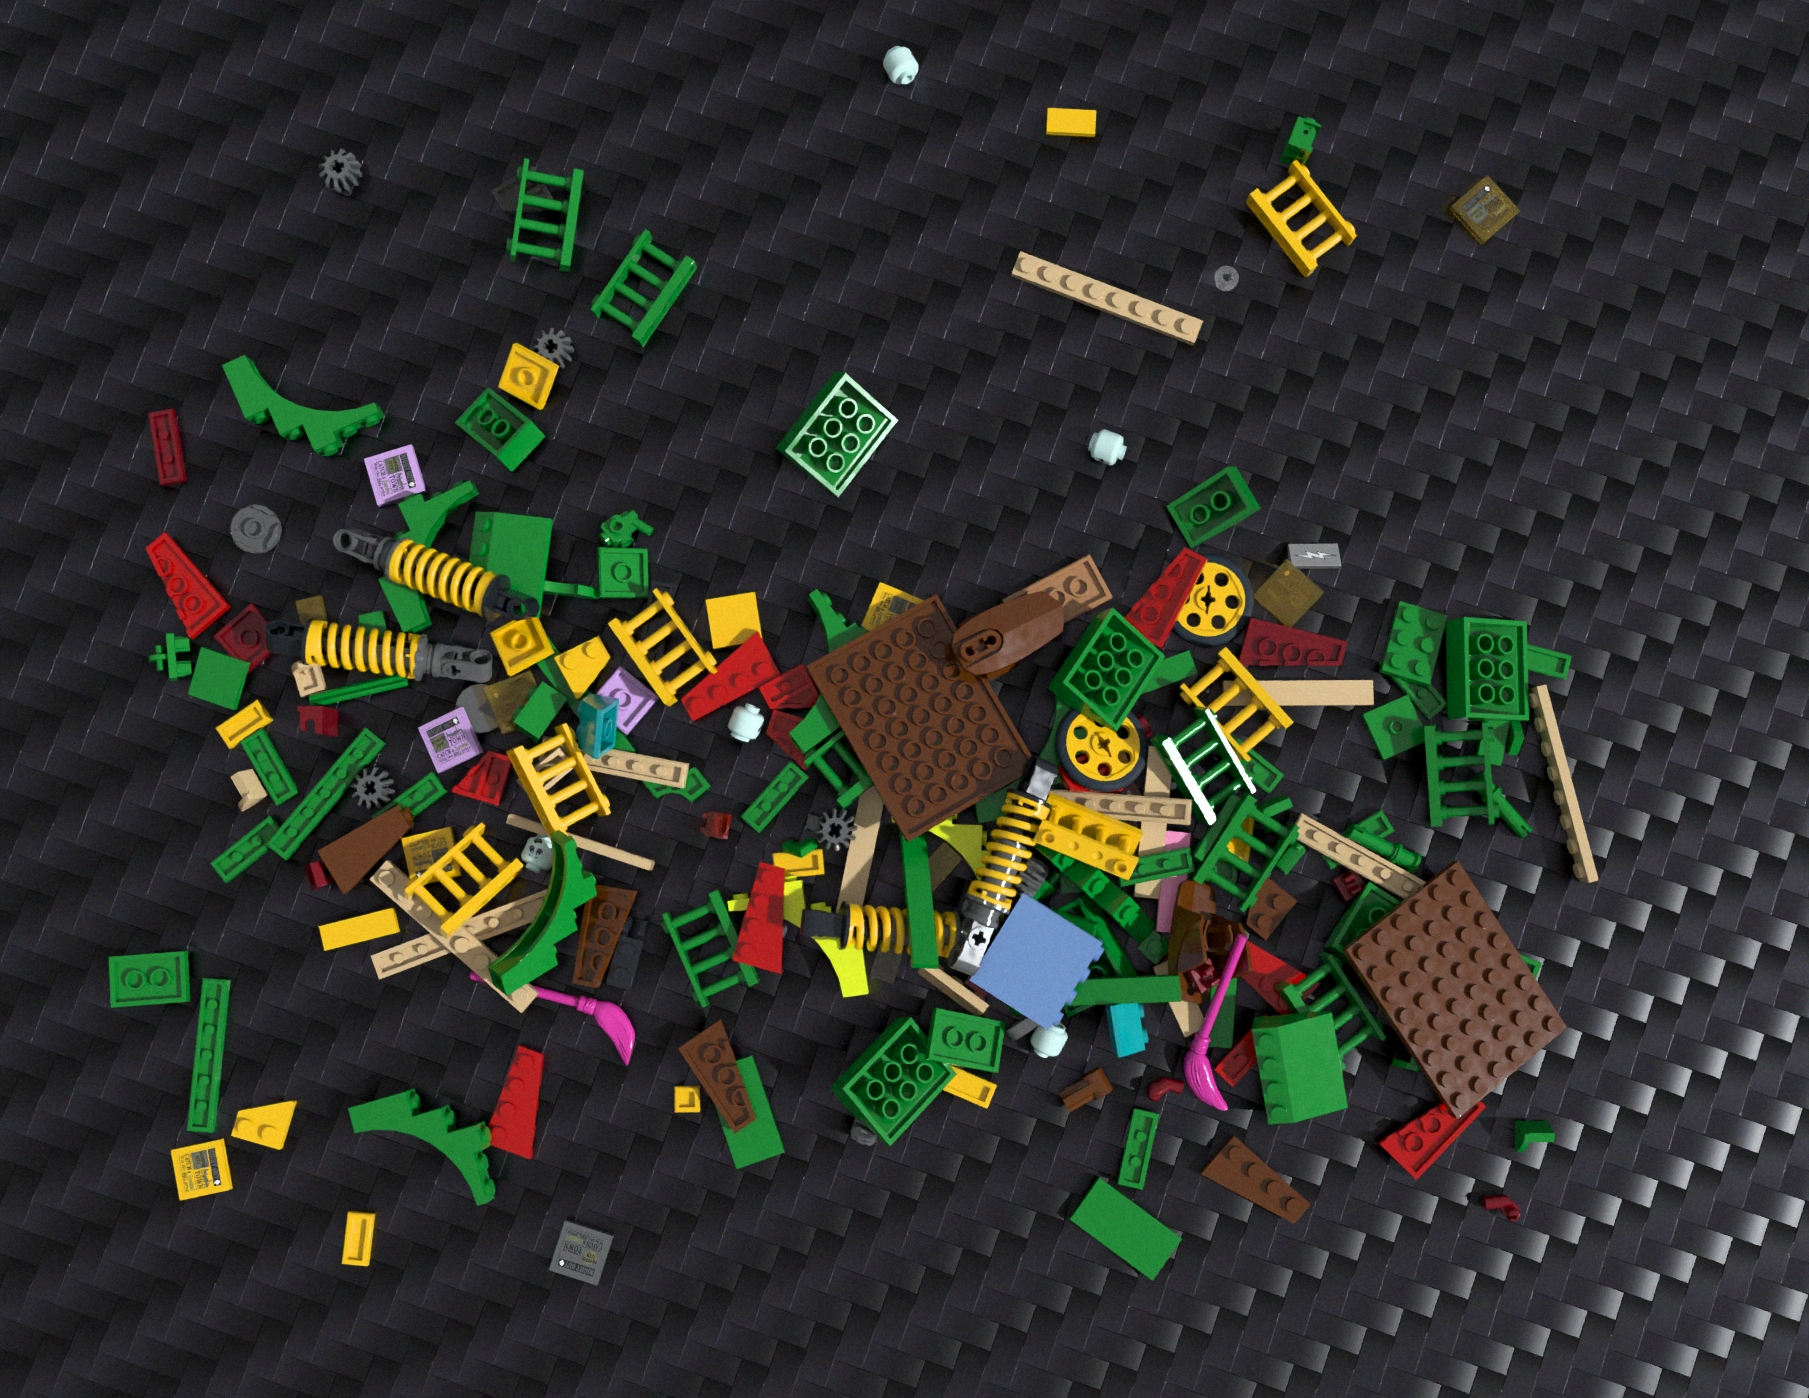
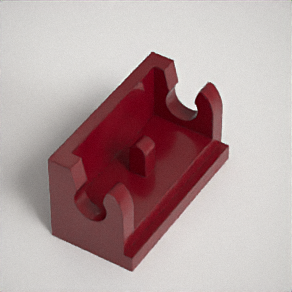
M297 706V711L300 712V728L303 732L307 731V721L312 719L314 720L315 734L338 737L337 709L325 706Z

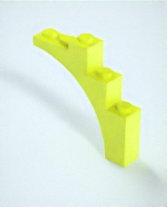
M956 814L928 830L954 847L964 857L975 875L977 868L986 867L981 862V857L983 855H991L989 851H981L982 846H986L987 831H982V825L952 824V819L957 820ZM1000 914L997 924L1004 922V914Z
M796 876L785 877L784 919L800 928L802 909H807L803 880H797ZM748 893L733 895V900L727 901L729 911L747 910L750 899L748 898ZM825 902L810 904L811 910L832 913V906L826 907ZM812 937L830 959L839 978L843 998L869 994L863 947L861 950H856L854 945L850 944L849 948L838 950L836 937Z

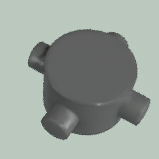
M809 813L807 815V825L804 826L805 830L810 829L814 831L816 828H821V825H818L816 820L818 818L825 820L824 817L813 816L812 813Z

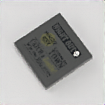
M566 1219L549 1270L598 1285L614 1234Z

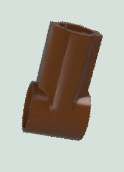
M1099 1066L1084 1074L1081 1080L1063 1089L1059 1094L1069 1112H1072L1092 1099L1097 1100L1104 1097L1113 1090V1087Z

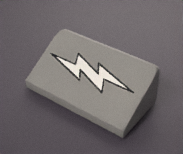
M1288 544V569H1338L1341 567L1338 544Z

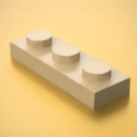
M940 964L937 969L920 968L917 972L974 1016L979 1017L989 1006L984 1002L983 996L975 991L971 992L964 987L962 980L948 975Z

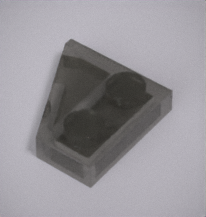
M534 166L528 168V170L537 172ZM517 175L491 190L505 214L517 213L521 181H516ZM526 180L524 194L553 199L544 183ZM523 204L522 213L551 210Z

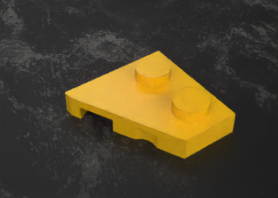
M599 636L554 657V661L576 701L582 698L584 692L610 660V655Z
M290 1100L238 1111L231 1136L278 1150L282 1149L297 1101Z

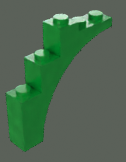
M245 355L222 365L247 420L253 424H260L268 421L270 416H272L279 434L287 440L298 439L306 432L314 451L321 456H330L337 453L338 448L344 446L340 437L352 436L357 432V429L364 426H374L380 422V419L385 417L382 409L375 402L357 409L343 411H322L299 406L278 395L262 378L254 362Z
M463 480L455 483L452 486L453 489L445 493L444 491L434 493L430 496V500H427L421 493H413L403 499L404 502L399 503L398 506L410 531H401L393 536L394 539L399 541L402 537H409L416 545L423 544L429 549L437 532L447 518L462 504L479 494L476 486L470 480L467 482ZM384 572V576L378 580L403 633L408 635L409 633L414 634L432 625L426 609L424 594L418 589H411L407 585L391 582L386 578Z
M816 589L809 594L808 601L818 615L825 634L828 654L867 633L863 626L858 627L855 622L847 628L845 626L847 621L840 612H834L830 606L832 602L824 592L821 594ZM821 693L816 704L805 719L789 732L788 737L803 756L841 729Z
M1055 695L1053 725L1048 741L1039 757L1060 767L1061 764L1055 747L1056 732L1061 720L1071 710V707ZM1074 729V736L1077 739L1082 740L1086 738L1084 729ZM1079 751L1076 752L1075 756L1085 755V753ZM1057 774L1052 785L1063 783L1059 774ZM1022 777L975 803L978 823L996 821L998 817H1007L1001 811L1002 805L1007 804L1005 803L1007 798L1006 791L1008 788L1017 789Z
M1034 818L1033 823L1040 826L1042 820ZM1029 831L1028 835L1034 838L1036 833ZM1038 843L1035 846H1031L1091 898L1139 944L1156 927V924L1140 909L1135 901L1112 883L1097 867Z
M560 830L550 834L553 849L552 873L548 890L539 911L519 940L503 955L487 965L493 985L506 996L558 965L555 956L557 950L554 944L578 930L575 922L577 916L573 909L597 896L595 888L596 879L590 871L583 869L582 863L577 857V844L574 838L570 835L567 836Z
M414 1088L348 1108L354 1133L370 1130H394L414 1135L442 1151L459 1168L471 1188L477 1206L486 1204L495 1198V1185L493 1180L489 1178L487 1171L489 1167L488 1159L482 1152V1150L491 1146V1132L485 1126L484 1121L456 1129V1116L453 1110H450L449 1105L420 1112L421 1100L419 1095L415 1093Z

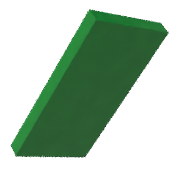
M753 1055L736 1061L756 1114V1120L734 1134L716 1107L736 1169L785 1152Z
M1100 1177L1096 1179L1069 1217L1072 1222L1152 1281L1182 1240L1178 1234Z

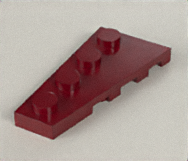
M1249 617L1238 661L1243 666H1341L1348 642Z

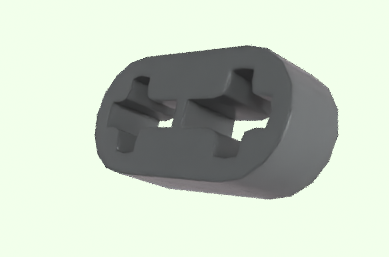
M1025 1016L1007 1028L1006 1032L1010 1039L1015 1041L1039 1026V1024Z

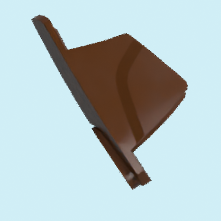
M1042 591L1002 603L961 622L956 627L958 630L952 635L951 648L964 671L973 676L986 674L985 677L990 683L1016 669L1022 660L1063 632V606L1052 596ZM987 638H991L993 645H985L984 642L987 641ZM966 648L972 651V656L967 655Z
M1192 878L1184 880L1178 886L1170 928L1168 975H1180L1181 1001L1200 1004L1208 998L1210 988L1202 994L1196 993L1186 971L1206 963L1207 958H1210L1220 979L1237 935L1242 934L1246 936L1241 923L1216 914V892L1205 882L1201 885ZM1248 939L1231 979L1240 977L1252 970Z

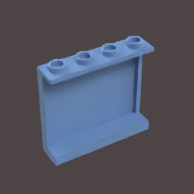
M1024 891L984 955L978 972L971 976L970 981L1046 1030H1049L1051 1025L1056 1027L1064 1014L1060 1011L1064 1004L1070 1005L1075 998L1077 992L1074 988L1077 983L1081 982L1083 984L1090 974L1091 970L1087 967L1092 959L1097 962L1104 951V948L1101 947L1103 940L1092 936Z

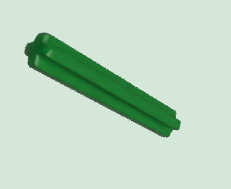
M398 674L312 693L309 695L311 706H323L405 687L408 685L407 677L403 678Z

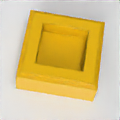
M701 1085L674 1087V1112L701 1111Z

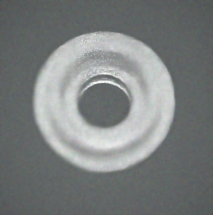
M1230 266L1219 268L1214 275L1215 285L1223 291L1234 289L1239 281L1237 271ZM1223 275H1229L1231 277V280L1225 281L1223 279Z

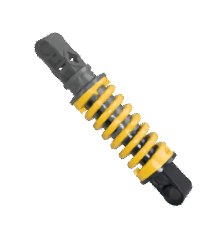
M358 528L340 529L333 536V544L338 551L354 556L363 562L374 564L375 569L385 572L386 578L391 582L407 585L411 589H418L423 594H430L437 599L441 598L444 602L453 603L456 607L465 608L469 612H477L485 620L493 621L501 614L515 621L534 618L539 613L540 606L537 599L511 589V581L508 576L504 574L496 575L492 571L485 573L482 567H473L469 562L462 563L456 557L450 559L448 554H439L436 549H427L423 544L416 545L409 537H402L397 541L394 538H384ZM522 603L525 606V613L521 609Z
M309 618L306 625L275 620L269 622L265 627L267 649L269 652L300 656L302 664L307 666L310 664L325 666L329 663L332 668H339L343 664L346 670H352L357 667L359 671L366 672L370 668L372 673L379 674L383 670L389 676L394 675L397 671L400 677L405 678L408 676V678L415 679V681H420L423 674L426 673L432 674L433 677L437 678L441 676L478 683L487 682L492 677V654L489 651L449 646L439 642L436 645L428 643L426 634L417 635L409 633L408 640H406V634L400 632L397 639L392 638V632L386 630L384 636L380 637L378 629L373 628L370 635H366L365 628L360 626L357 628L356 636L353 637L351 625L346 624L343 627L342 635H339L337 623H331L328 633H325L324 628H327L328 622L316 620L315 618Z
M1036 755L1031 756L1026 763L1018 788L1007 789L1005 801L1007 804L1002 805L1001 811L1007 817H998L996 820V824L1003 830L995 829L991 832L992 838L996 840V842H988L986 845V849L991 855H983L981 862L986 867L976 869V875L981 880L972 881L968 892L965 894V897L971 901L969 910L964 913L965 920L960 929L958 939L949 954L947 962L949 967L974 976L980 968L982 957L989 944L993 930L997 929L999 925L997 924L1000 914H1010L1012 900L1007 899V896L1014 897L1017 893L1011 885L1012 883H1021L1022 878L1016 874L1017 870L1023 872L1027 868V865L1021 862L1022 858L1029 859L1032 856V853L1023 845H1036V842H1033L1034 838L1028 835L1029 831L1036 833L1039 825L1033 823L1034 818L1039 820L1046 819L1053 807L1046 802V798L1058 774V766Z
M848 901L841 903L839 913L802 909L800 935L836 937L838 950L847 949L850 944H853L856 950H861L864 939H867V949L874 951L877 946V940H880L882 952H888L890 945H893L894 952L899 954L902 952L903 946H906L907 953L910 955L906 909H903L902 912L897 907L887 910L884 906H878L874 909L871 905H865L861 909L858 904L849 903ZM934 911L938 957L942 956L948 959L958 939L964 920H960L957 911L944 912L942 915ZM1002 926L993 930L986 950L989 949Z

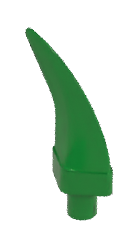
M1054 870L1049 878L1045 879L1040 890L1036 892L1033 898L1042 903L1057 890L1058 885L1056 884L1063 876Z

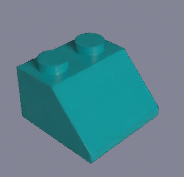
M589 694L579 703L578 715L581 716L580 724L576 730V739H579V749L593 759H599L615 747L619 707L618 698Z
M1142 1003L1105 1004L1113 1053L1117 1057H1124L1145 1050L1144 1043H1148V1034L1146 1027L1142 1028L1140 1018L1144 1017Z

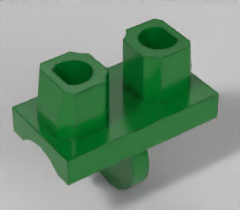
M174 633L166 634L167 654L163 653V645L155 646L156 655L148 656V661L156 662L157 671H164V662L168 661L170 681H178V677L192 675L191 661H176V653L190 652L189 638L174 637Z

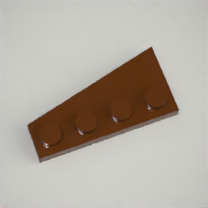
M595 884L597 896L585 902L572 984L593 988L600 986L637 891Z
M720 1019L678 1049L735 1134L756 1120L757 1117L722 1019Z
M1233 1134L1199 1172L1203 1176L1294 1224L1311 1205Z

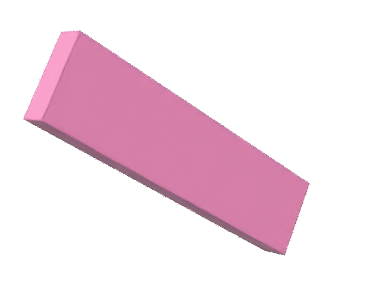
M1166 831L1164 851L1190 847L1191 833ZM1187 874L1161 879L1155 931L1170 933L1178 886L1181 882L1187 880Z

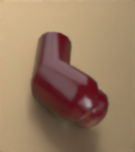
M1164 1076L1159 1077L1148 1086L1147 1097L1152 1101H1158L1167 1091L1182 1094L1184 1082Z
M1495 1195L1482 1197L1485 1210L1499 1209L1510 1221H1517L1520 1218V1209L1509 1196Z

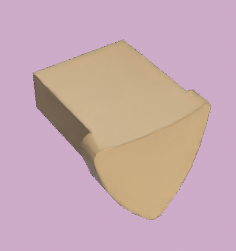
M302 660L295 662L291 666L300 697L304 698L312 693L327 690L321 666L318 664L303 665Z
M253 769L240 771L231 776L233 783L243 798L238 803L241 812L269 795Z

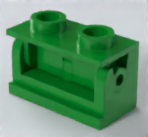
M1298 116L1288 135L1279 162L1291 166L1292 162L1297 160L1300 165H1304L1313 150V147H1311L1312 142L1322 125L1316 123L1312 118H1301Z
M543 681L539 687L534 685L526 695L529 701L524 707L519 705L511 716L515 719L512 727L516 725L520 732L536 743L568 699Z

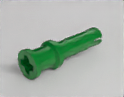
M1485 770L1478 772L1469 781L1486 780ZM1492 782L1493 801L1499 802V815L1518 835L1519 839L1524 838L1528 835L1526 832L1530 833L1532 831V827L1524 821L1501 795V788L1495 786ZM1487 790L1477 791L1482 797V802L1487 804Z
M1354 823L1349 826L1346 832L1348 833L1346 838L1386 857L1387 861L1405 868V871L1411 874L1416 871L1421 862V854L1417 852L1412 853L1404 849L1400 843L1392 844Z

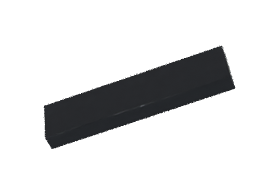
M651 580L647 607L658 600L653 593V590L656 588L662 593L666 591L674 601L677 584ZM665 608L643 623L641 642L671 620ZM667 636L648 649L646 656L650 662L653 660L656 662L664 656ZM636 664L634 677L646 679Z

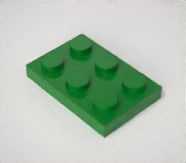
M1399 601L1396 605L1379 672L1428 687L1431 683L1447 615Z
M188 951L109 957L111 1008L190 1001Z
M933 1008L925 1059L998 1073L1006 1022Z

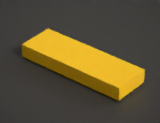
M395 908L319 926L324 951L400 932Z

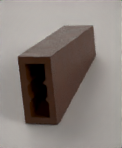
M400 803L317 851L343 895L352 890L415 825L413 822L414 815L408 806L404 807Z

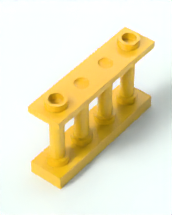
M1295 160L1288 169L1289 177L1266 194L1261 193L1257 188L1249 194L1246 204L1306 278L1318 266L1316 259L1341 240L1349 246L1357 235L1353 225L1342 218L1312 180L1307 167L1303 164L1300 165ZM1297 183L1305 192V195L1281 213L1276 212L1271 206V201ZM1313 202L1320 211V214L1296 232L1291 231L1286 225V221ZM1328 221L1336 232L1311 251L1306 250L1301 244V240Z
M656 588L653 590V593L658 598L656 602L628 622L626 620L622 622L615 618L608 625L662 702L667 706H671L678 701L674 696L677 693L676 689L705 668L713 674L718 672L714 666L717 661L709 651L706 653L703 651L671 606L675 603L666 591L662 593ZM665 608L672 620L642 642L640 640L636 642L632 636L634 629ZM679 628L686 640L655 662L653 660L650 662L646 656L648 649ZM693 648L700 660L669 682L667 680L664 682L660 676L662 669Z
M1225 647L1217 655L1220 658L1217 661L1218 665L1190 689L1183 683L1180 686L1182 692L1179 695L1188 705L1193 703L1195 706L1205 707L1196 696L1222 673L1231 670L1237 677L1234 680L1235 683L1206 708H1210L1216 713L1241 690L1245 691L1248 689L1254 696L1251 698L1252 702L1224 726L1216 721L1239 762L1244 760L1247 763L1251 760L1247 754L1250 749L1273 729L1282 727L1285 730L1293 721L1228 648ZM1265 708L1270 714L1269 720L1239 745L1230 733L1258 709L1262 710Z
M567 723L554 727L557 733L556 736L529 750L524 749L523 745L506 751L550 840V834L560 830L567 835L566 830L569 825L595 811L598 817L611 813L608 808L610 803L607 797L601 794L575 741V732ZM561 744L563 745L569 758L540 773L535 771L532 765L534 758ZM575 766L574 769L580 779L579 781L552 795L546 793L543 787L546 780ZM585 789L591 803L563 818L558 817L554 809L556 807L555 804Z
M1049 792L1046 802L1053 807L1049 811L1047 818L1042 819L1033 842L1129 881L1139 861V858L1133 856L1143 835V830Z
M482 822L477 827L472 825L463 834L464 838L419 878L414 876L405 884L404 896L409 899L412 895L416 894L441 919L440 933L446 939L523 870L524 865L517 858L512 863L510 861L506 862L481 837L485 830V825ZM471 843H474L498 868L499 874L493 880L490 877L487 879L462 853ZM453 859L480 885V891L474 897L472 895L468 896L443 870ZM434 876L460 902L462 908L455 914L449 913L423 887Z

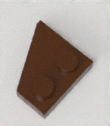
M1268 877L1257 892V901L1249 909L1245 919V925L1264 940H1267L1297 902Z

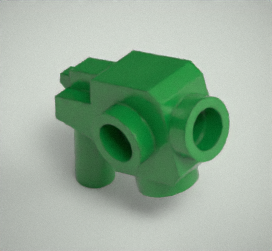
M632 510L630 512L625 511L620 515L616 514L602 523L601 533L598 536L605 546L611 545L613 548H618L619 546L626 548L634 540L632 532L639 530L649 537L654 528L638 519V515Z

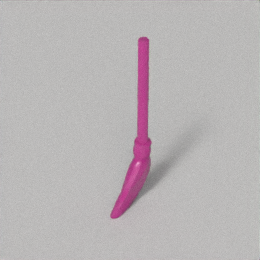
M1238 934L1220 977V983L1217 985L1200 1031L1195 1033L1194 1040H1192L1190 1045L1191 1049L1187 1052L1183 1061L1184 1076L1194 1095L1206 1104L1224 1111L1228 1110V1106L1216 1086L1209 1060L1205 1054L1210 1042V1031L1247 940L1246 936Z
M473 970L471 971V980L486 983ZM532 985L540 992L537 996L539 998L576 1007L577 1011L593 1015L595 1021L614 1043L623 1063L626 1066L629 1064L635 1032L629 1018L619 1006L609 1001H597L594 998H587L583 995L575 997Z

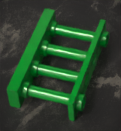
M524 158L523 166H518L516 181H521L514 234L513 238H508L506 253H511L510 261L515 262L516 252L555 259V262L560 263V271L569 272L584 170L574 168L573 175L565 178L528 170L529 159ZM526 180L564 187L566 191H570L569 200L564 199L563 202L524 194ZM523 204L562 211V214L567 215L566 223L555 225L521 218ZM519 228L559 235V238L563 239L562 248L552 249L518 242Z
M646 229L642 235L638 234L632 243L633 248L601 295L597 294L591 303V311L596 318L599 319L602 313L605 312L632 330L634 342L641 347L645 346L697 269L695 261L687 255L683 261H677L650 244L653 239L650 231ZM644 252L673 269L674 274L669 281H663L637 264ZM630 272H633L659 289L660 295L656 301H649L623 284ZM617 292L646 310L647 314L642 321L634 320L609 304Z
M1196 706L1193 709L1199 719L1173 738L1158 734L1151 739V742L1185 799H1192L1191 810L1197 821L1206 825H1212L1218 820L1214 814V808L1239 789L1251 794L1256 790L1252 785L1253 779L1251 775L1243 769L1216 722L1218 720L1216 714L1210 708ZM1204 728L1210 740L1185 759L1182 758L1178 752L1179 745ZM1216 748L1222 761L1199 778H1193L1190 773L1191 766ZM1228 769L1234 781L1209 800L1205 799L1201 792L1203 791L1202 787Z
M1483 721L1482 730L1441 732V730H1436V724H1426L1424 726L1431 827L1442 826L1443 820H1447V817L1488 815L1489 824H1494L1495 818L1500 817L1499 802L1493 801L1489 742H1494V728L1488 727V721ZM1483 740L1484 755L1453 757L1438 755L1437 745H1442V742ZM1485 765L1486 780L1445 782L1440 780L1439 770H1444V767ZM1487 790L1488 805L1458 807L1441 805V795H1445V792Z
M840 731L820 749L814 747L804 756L806 758L804 767L807 769L814 764L838 792L837 796L839 798L836 800V805L841 811L873 786L864 768L842 744L841 740L845 738L843 731ZM832 748L856 774L858 783L852 788L849 785L845 786L822 759V756Z
M1246 792L1240 798L1239 803L1203 861L1197 864L1194 869L1195 872H1192L1190 875L1194 881L1201 885L1204 880L1206 882L1210 880L1238 898L1239 902L1236 906L1243 912L1247 908L1251 909L1258 898L1256 896L1257 892L1287 846L1295 843L1299 836L1297 831L1300 828L1292 822L1286 828L1256 808L1255 802L1257 799ZM1246 817H1252L1281 836L1274 849L1242 830L1241 824ZM1232 838H1238L1267 857L1260 870L1228 851L1227 845ZM1218 859L1220 861L1224 859L1253 878L1246 891L1215 872L1213 867Z
M720 889L709 893L710 899L707 900L706 904L675 918H672L670 912L662 914L664 918L661 921L662 927L666 935L671 934L694 987L691 990L696 1004L700 1003L702 1008L710 1004L707 997L740 982H747L749 987L760 982L754 966L738 962L740 969L737 970V973L704 988L697 976L698 973L731 958L733 959L739 938L738 929ZM710 912L712 914L717 913L720 922L717 923L716 927L682 941L677 927ZM721 935L722 937L727 936L730 943L727 946V950L692 964L687 950Z
M1321 952L1318 955L1324 964L1296 985L1281 981L1274 987L1292 1014L1319 1012L1344 993L1351 1006L1333 1019L1335 1030L1356 1015L1359 1016L1365 1027L1338 1046L1343 1071L1347 1068L1342 1061L1344 1059L1343 1055L1370 1035L1381 1041L1386 1039V1036L1382 1032L1384 1028L1381 1022L1376 1017H1372L1342 971L1341 967L1343 965L1339 958L1334 954ZM1328 973H1331L1338 985L1311 1005H1305L1300 998L1303 996L1302 993Z

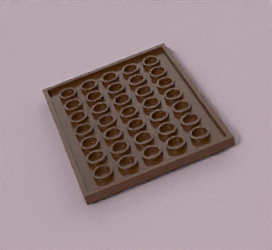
M937 594L806 666L808 673L906 842L913 840L1022 777L1026 763L1032 756L985 675L973 676L962 669L951 648L952 635L958 629ZM966 648L967 655L972 656L971 651Z
M1459 861L1451 862L1341 949L1452 1118L1459 1119L1567 1028Z

